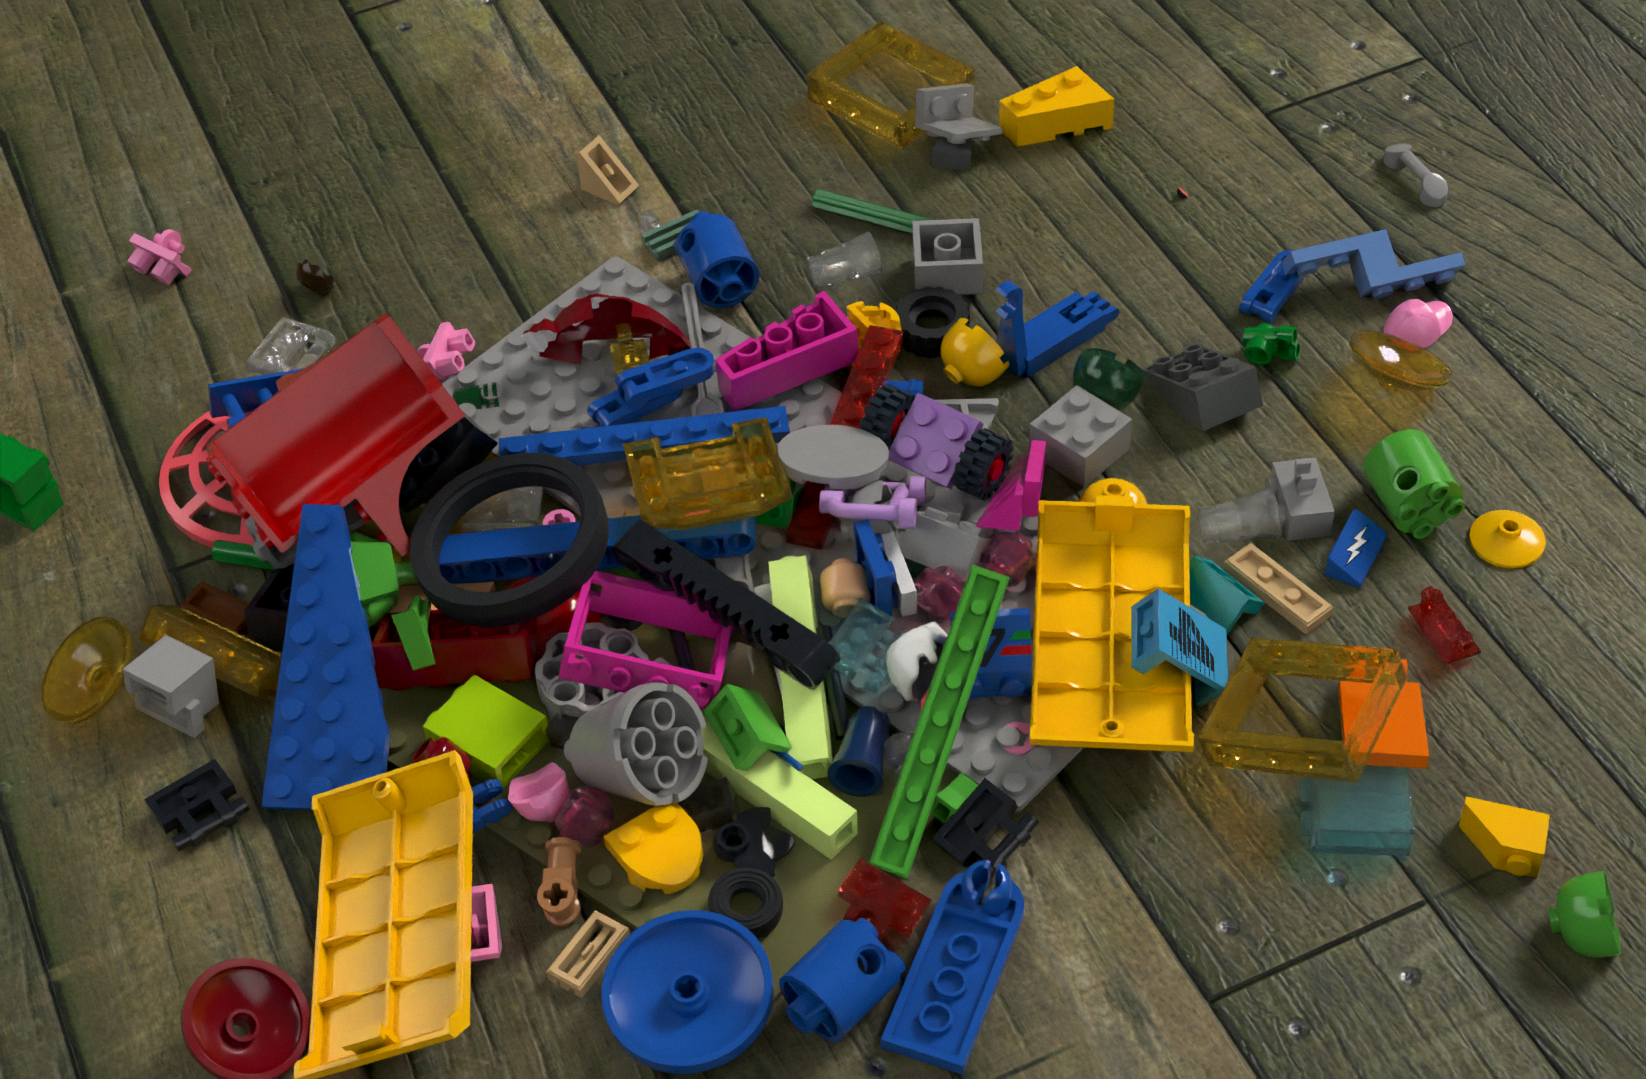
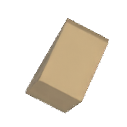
M600 135L595 137L576 154L582 190L618 205L640 186Z

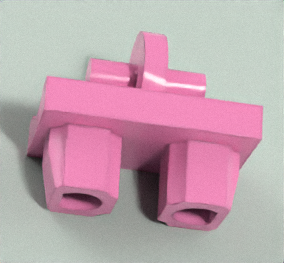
M167 229L162 234L157 233L154 236V242L135 233L130 238L129 242L135 247V250L127 262L134 270L145 275L155 262L157 264L150 274L167 286L170 285L177 274L188 277L191 273V267L181 263L179 254L184 251V245L181 244V235L177 231Z
M444 322L440 324L431 344L421 345L417 352L442 384L465 367L464 359L461 355L473 350L475 340L468 329L454 330L450 322Z

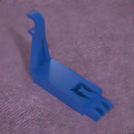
M1005 281L996 289L1002 296L1008 298L1007 302L1003 306L998 307L995 312L1001 317L996 343L1004 352L1000 359L1003 363L1009 361L1008 370L1017 377L1021 374L1030 377L1105 330V325L1117 318L1119 309L1113 305L1110 306V303L1104 298L1101 299V296L1095 291L1085 297L1075 292L1024 323L1023 290L1012 281Z

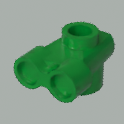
M1260 323L1256 328L1246 327L1242 337L1245 358L1257 365L1268 364L1272 356L1281 357L1283 360L1298 361L1301 345L1297 340V327L1280 325L1279 328H1275L1268 323Z

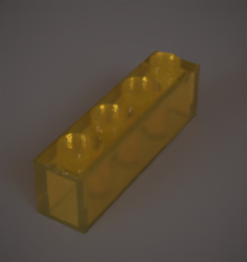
M150 605L138 639L139 641L152 646L163 636L167 635L212 657L216 678L255 697H276L282 654L180 606Z

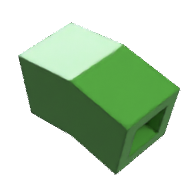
M961 772L945 789L936 795L930 814L945 824L976 789L978 784Z

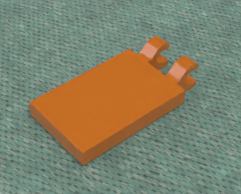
M1351 656V672H1349L1348 679H1339L1338 687L1344 764L1428 769L1429 750L1420 683L1407 682V659L1390 658L1391 675H1388V681L1367 680V657Z

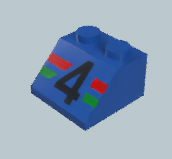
M1030 608L1003 609L998 611L969 699L1031 695L1032 650ZM950 612V627H951V624H952V621H953L955 612Z

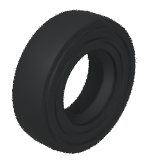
M739 868L725 873L713 884L708 897L709 912L722 914L739 922L759 939L769 934L778 925L783 913V896L778 883L768 873L755 868ZM744 892L753 893L761 899L762 905L752 915H738L729 906L731 900L736 895Z

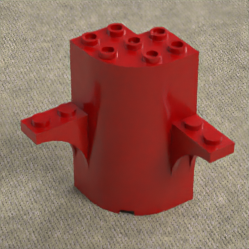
M385 312L320 360L300 371L283 375L276 381L279 391L207 445L208 457L206 460L208 464L206 466L220 483L226 480L231 485L230 490L232 494L230 495L233 498L232 504L245 520L250 516L256 522L254 524L257 528L256 533L269 549L275 545L282 554L298 542L303 504L340 505L343 508L356 498L357 502L353 504L354 508L366 523L373 519L381 529L376 534L381 542L389 543L391 549L396 548L401 556L410 551L411 539L403 528L399 513V493L405 472L421 449L466 415L388 313Z

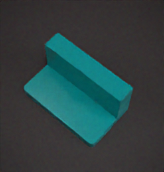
M1193 556L1190 560V605L1205 613L1207 618L1226 628V635L1229 634L1243 612L1257 615L1264 605V601L1211 559Z

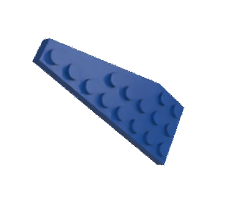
M303 504L261 804V807L267 810L313 812L311 809L312 796L385 773L387 770L391 736L388 723L385 721L382 692L378 687L374 667L376 662L365 609L361 603L358 575L355 574L351 554L353 550L345 510L340 505Z

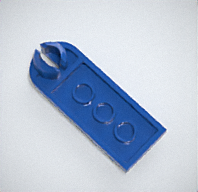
M989 860L976 862L968 867L965 872L954 876L944 887L881 1037V1049L963 1075L1024 918V898L1022 892L1011 880L1009 872L1002 864H998L994 890H991L990 894L985 896L983 906L981 903L991 879V861Z

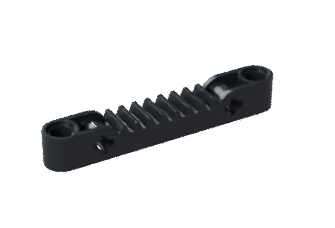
M637 520L611 548L615 557L626 568L657 589L675 591L678 597L685 595L688 604L692 605L696 602L700 612L708 610L710 618L712 620L719 618L724 628L731 625L736 636L743 633L744 639L748 644L755 641L757 650L762 651L766 648L767 658L773 666L808 689H816L841 660L836 649L824 638L642 520Z

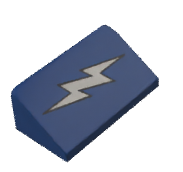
M1353 509L1328 556L1325 576L1361 588L1387 538V533L1362 512Z

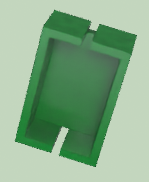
M0 433V514L34 532L64 505L58 490L60 488L59 484L53 478L48 466L50 464L49 459L42 451L36 448L32 450L22 445L13 436H5Z

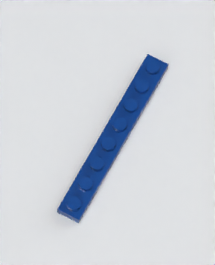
M779 406L498 439L500 457L517 453H543L564 458L579 466L780 443L786 435L790 434L786 407Z

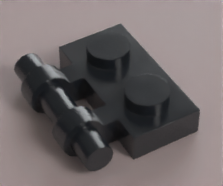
M215 759L144 799L149 811L166 834L179 826L182 827V832L170 838L178 852L191 844L196 847L206 841V835L222 826L230 827L238 822L237 817L250 810L243 797L230 804L226 802V799L237 792L233 782ZM213 807L215 810L213 814L197 823L193 818Z
M984 778L961 804L956 813L932 837V840L964 868L975 856L982 861H991L992 878L996 873L998 864H1002L1006 868L1007 863L1005 861L1019 845L1024 847L1031 839L1030 833L1039 822L1028 812L1018 822L1011 819L1010 816L1018 808L1016 801ZM1000 828L1007 835L992 850L985 844Z

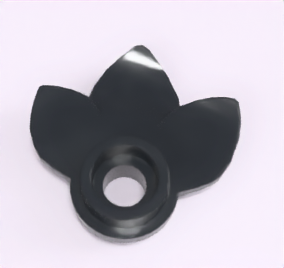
M756 807L740 813L735 822L723 825L715 834L713 845L714 851L719 858L727 862H734L738 869L755 868L774 877L776 870L773 861H778L790 853L796 841L788 833L769 826L771 822L770 808ZM737 842L740 844L739 846L735 847L728 846L730 843Z

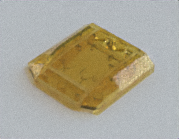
M767 418L732 423V436L665 449H661L659 437L624 443V454L641 520L653 528L687 530L759 516L792 499L790 483L783 463L778 457V449Z

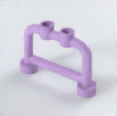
M911 476L910 483L883 482V485L887 484L893 494L888 505L848 503L849 496H852L856 490L862 487L848 490H829V484H825V489L820 492L819 510L820 513H829L840 518L899 521V529H915L917 505L925 506L926 476Z

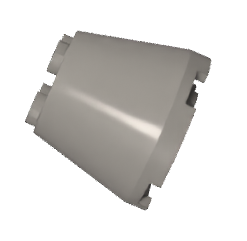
M659 682L645 683L583 714L575 723L570 739L564 745V754L566 759L572 763L579 779L591 789L601 790L648 805H667L681 802L698 787L707 767L708 757L703 756V734L701 729L706 727V723L695 700L681 687L675 684Z

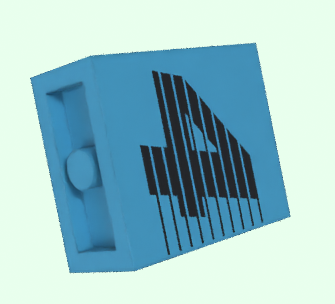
M1159 588L1131 606L1133 669L1145 674L1165 660L1194 676L1195 704L1199 707L1206 705L1228 691L1226 628Z

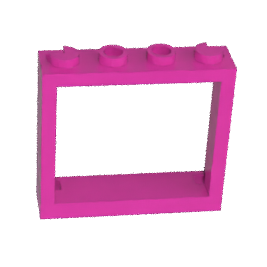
M595 571L592 577L581 587L565 643L558 678L623 693L645 683L675 684L689 693L700 710L704 711L719 693L732 627L730 625L724 628L720 619L712 620L708 610L700 612L696 602L692 605L688 604L685 595L678 597L675 591H663L648 582ZM591 583L601 585V592L590 590ZM589 610L716 639L709 674L580 645ZM577 654L583 655V659L576 658ZM700 683H707V688L701 687Z

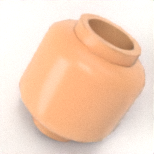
M841 558L833 561L830 566L821 572L819 579L821 601L824 608L832 612L833 615L841 618L854 617L859 615L868 606L871 600V591L868 588L867 571L862 565L854 563L852 559Z

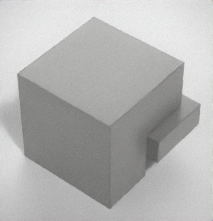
M165 635L123 668L126 692L131 695L134 694L136 709L193 738H196L205 730L203 717L219 704L212 657Z

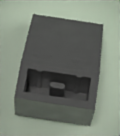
M1191 344L1184 347L1181 353L1156 358L1153 364L1141 369L1144 377L1186 424L1202 431L1263 406L1256 367L1242 362L1240 359L1224 355L1220 351L1204 347L1202 344Z

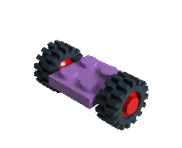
M885 384L882 386V389L878 388L875 391L876 397L871 396L869 407L864 408L863 413H865V416L860 419L859 424L862 427L859 429L876 435L886 444L889 450V461L921 476H926L927 479L950 490L954 485L957 489L983 501L992 497L993 491L996 492L999 489V483H1003L1005 479V471H1009L1011 466L1008 463L1013 459L1011 452L1014 450V445H1012L1013 442L988 429H982L984 424L981 421L920 393H917L915 397L890 384Z

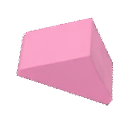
M493 883L473 886L471 962L500 958L502 940Z

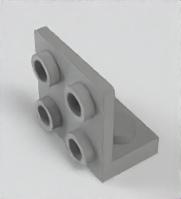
M965 83L917 89L915 127L926 130L928 136L946 137L948 143L963 144L969 138L987 141L991 139L992 135L1003 134V127L972 117L975 86Z

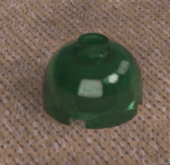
M1098 348L1083 350L1075 364L1072 376L1073 388L1076 385L1118 411L1130 406L1138 396L1144 382L1145 374L1143 370L1129 359H1127L1125 364L1114 360L1117 353Z

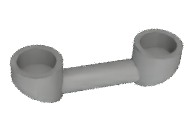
M1400 143L1388 146L1385 149L1383 158L1385 165L1393 169L1408 167L1422 181L1420 201L1430 207L1442 206L1446 202L1448 185L1445 179L1439 174L1432 173L1411 152L1412 145Z

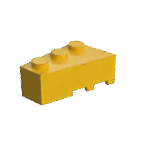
M1077 66L999 100V126L1003 127V134L1017 147L1055 140L1056 134L1072 131L1074 136L1084 134V129L1102 126L1103 130L1113 129L1114 98Z

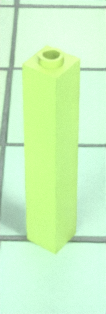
M806 555L798 557L786 556L780 560L769 561L773 606L817 634L818 621L813 577ZM779 670L786 737L792 746L788 754L803 765V769L800 772L810 779L828 777V769L833 762L824 680L816 689L811 690Z
M701 710L706 723V727L701 728L703 734V756L708 757L705 772L755 807L770 808L772 819L830 860L858 834L857 810L802 772L794 769L770 750L766 749L748 771L736 769L706 715Z

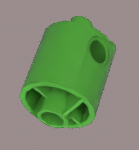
M1411 429L1395 432L1379 441L1365 457L1363 463L1364 474L1397 529L1405 533H1412L1414 538L1421 539L1427 537L1435 527L1443 524L1449 518L1460 515L1465 509V504L1462 501L1463 492L1459 483L1429 436L1424 432Z

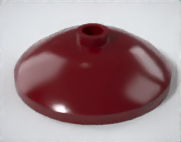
M235 958L210 967L193 983L183 1002L181 1030L184 1042L192 1057L204 1070L216 1078L276 1079L286 1073L303 1054L309 1041L311 1015L304 993L289 974L266 961L253 958ZM232 1026L242 1027L245 1036L236 1035L233 1032Z

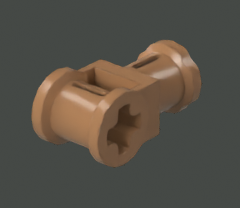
M566 837L551 838L545 842V851L548 853L547 868H543V880L537 892L538 903L544 910L547 921L556 927L571 925L577 920L581 911L580 902L577 898L578 880L575 873L577 855L581 853L582 844L577 840Z

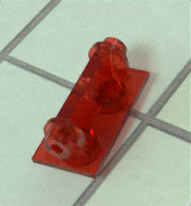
M1433 586L1425 588L1420 594L1422 597L1421 602L1408 607V611L1446 665L1481 653V650L1473 640V635L1464 628L1443 598V593L1440 589H1435Z

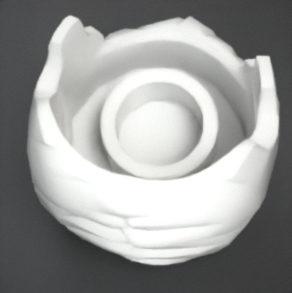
M935 622L922 625L904 633L892 643L887 651L886 665L889 677L894 686L897 687L896 690L902 694L906 701L917 702L921 700L927 689L930 688L947 639L945 631Z

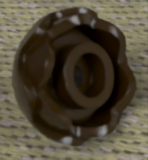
M305 259L297 265V280L318 295L325 294L335 287L333 285L335 282L334 277L323 273L319 266L311 265L309 260Z

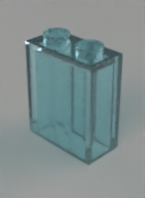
M1309 762L1306 778H1299L1298 786L1299 802H1306V811L1301 812V836H1308L1309 852L1391 856L1410 855L1415 829L1408 768Z

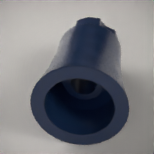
M859 707L858 712L852 714L839 750L828 769V778L832 785L839 791L851 796L866 797L874 795L880 791L883 785V764L889 739L890 719L886 713L880 712L876 707Z

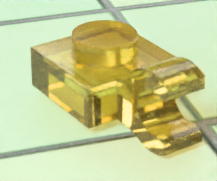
M629 323L615 325L618 343L609 345L616 377L623 371L649 363L644 339L633 340Z

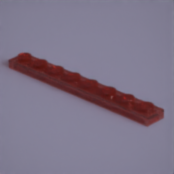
M869 325L829 425L862 427L859 422L865 416V413H863L864 408L870 405L869 399L871 396L876 397L875 391L878 388L882 389V386L888 382L904 341L903 331ZM806 481L785 533L786 543L819 550L823 549L835 516L829 513H820L819 510L820 492L825 489V484Z

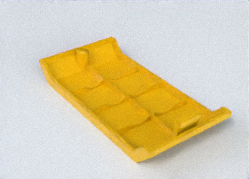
M1096 495V502L1039 500L1030 745L1193 752L1191 675L1166 660L1145 674L1138 672L1132 668L1131 606L1159 588L1190 607V506L1134 504L1133 496Z
M456 750L312 796L311 809L314 812L320 829L322 842L309 1050L305 1057L294 1063L293 1079H317L455 1039L470 1026L473 791L461 757Z

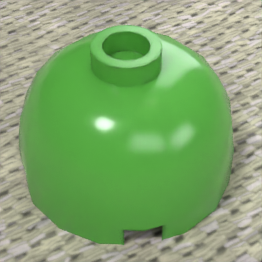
M1604 871L1586 873L1565 882L1557 892L1556 908L1548 909L1552 933H1561L1568 948L1576 954L1588 958L1621 955L1618 926H1615L1613 914L1615 913L1613 900Z

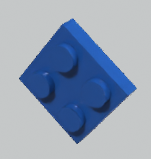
M869 519L855 522V561L862 565L868 574V588L871 591L869 607L878 628L893 625L892 609L897 608L896 594L891 585L897 582L894 565L891 560L885 561L883 556L885 555V546L880 533L874 534Z

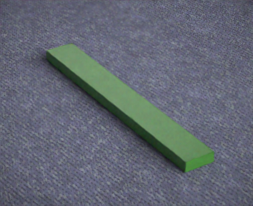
M973 564L971 566L868 865L870 868L904 880L908 879L1010 579L1008 576Z

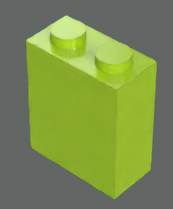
M475 674L464 685L457 687L451 698L438 711L431 713L423 725L426 740L430 737L434 740L443 736L449 738L471 757L472 761L468 772L473 777L483 783L489 779H498L503 789L551 740L546 715Z

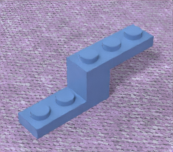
M1386 229L1294 250L1281 262L1285 275L1297 272L1298 276L1311 274L1321 266L1329 265L1330 269H1334L1349 263L1360 298L1373 295L1374 299L1389 296L1393 293V290L1404 288L1406 292L1423 287L1425 282L1435 280L1436 284H1443L1456 278L1455 274L1466 265L1462 252L1398 267Z

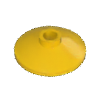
M1495 510L1482 514L1473 522L1469 533V541L1474 552L1484 561L1501 568L1517 569L1535 563L1542 556L1546 545L1544 532L1533 519L1510 510Z

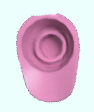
M1409 299L1392 311L1384 324V335L1402 349L1420 351L1435 343L1450 328L1453 314L1450 307L1442 301L1425 303L1419 299Z
M551 762L535 773L515 778L510 783L508 800L521 816L530 821L553 822L557 817L555 814H559L568 803L570 791L566 773L556 763Z

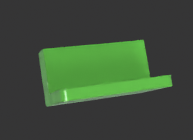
M726 684L703 711L736 769L748 771L766 749L788 753L792 748L764 698L757 691Z

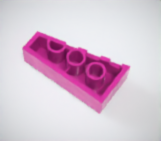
M823 290L815 295V302L807 307L801 304L793 309L791 317L780 324L773 322L765 327V333L757 339L750 337L715 359L719 392L732 409L738 411L858 362L857 328Z

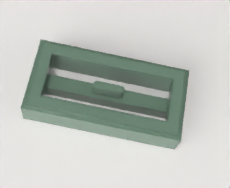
M694 210L641 234L643 245L658 261L675 254L674 242L680 231L691 222L692 217L699 211Z

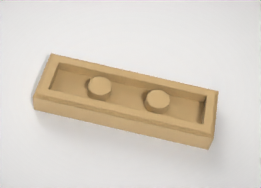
M1249 543L1224 561V571L1305 635L1333 615L1334 607L1252 543Z

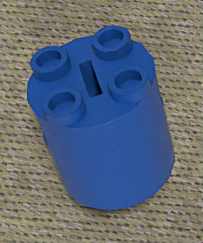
M706 211L696 213L692 217L691 222L680 231L674 242V249L690 282L694 285L695 293L700 302L708 307L721 309L744 301L754 292L759 282V270L733 220L725 215L709 214Z
M860 918L856 923L851 920H840L779 979L780 991L789 1005L786 1008V1013L792 1023L802 1032L810 1034L813 1031L830 1042H839L900 981V974L905 971L904 962L897 954L888 951L877 939L878 932L868 920Z

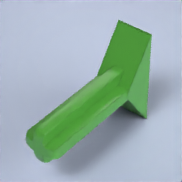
M420 595L412 598V604L408 605L407 611L391 615L413 671L435 665L427 631L431 602L429 599L422 600Z

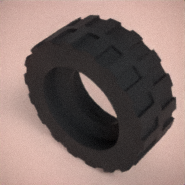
M943 287L915 289L910 294L904 295L902 300L898 301L895 311L900 318L901 346L905 348V351L914 353L915 356L940 357V348L945 334L960 318L968 319L969 321L965 325L970 328L968 303L964 301L960 294L957 295L955 291L950 289L946 290ZM925 316H941L949 320L947 326L938 329L922 328L917 326L915 322L917 319Z

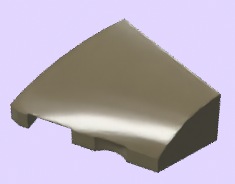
M737 642L719 692L726 684L759 692L782 731L786 734L782 696L774 666L762 651Z

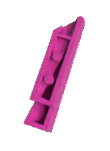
M1032 440L1029 455H1023L1015 462L978 520L977 527L1020 531L1022 516L1037 517L1046 464V441Z

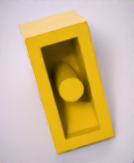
M1466 796L1459 827L1495 869L1508 871L1516 876L1537 878L1545 854L1550 814Z

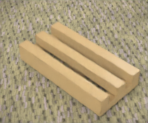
M595 910L546 971L547 979L553 983L556 981L560 982L561 987L566 990L573 989L575 995L582 998L607 967L619 945L630 935L629 928ZM599 926H604V928L593 940V942H590L587 945V947L582 952V956L578 959V961L571 968V970L568 973H565V969L569 966V964L580 952V950L584 947V945L595 933V931L599 928Z

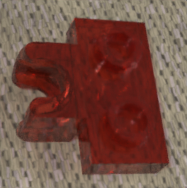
M861 858L840 886L837 895L851 903L843 920H851L855 923L860 918L868 920L878 932L877 939L881 943L889 933L890 927L910 937L929 909L932 900Z

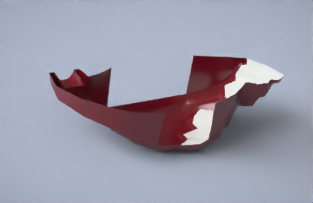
M598 293L576 299L571 305L565 307L554 321L543 319L539 324L535 323L530 330L524 331L522 334L528 347L540 357L580 365L583 341L650 337L649 360L691 349V343L687 337L661 313L626 297Z

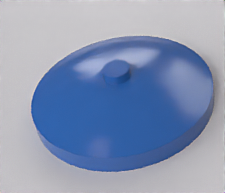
M702 910L678 911L648 921L633 931L619 945L612 955L603 977L601 990L602 1006L613 1037L619 1046L633 1059L647 1067L662 1072L674 1074L698 1073L730 1062L743 1053L757 1039L771 1013L774 1000V980L770 962L763 946L742 924L714 912Z

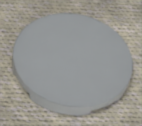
M816 425L798 429L786 435L780 441L777 451L778 467L788 478L799 484H804L805 480L829 484V490H848L871 484L879 479L880 473L888 466L889 460L888 447L879 437L865 430L843 425Z

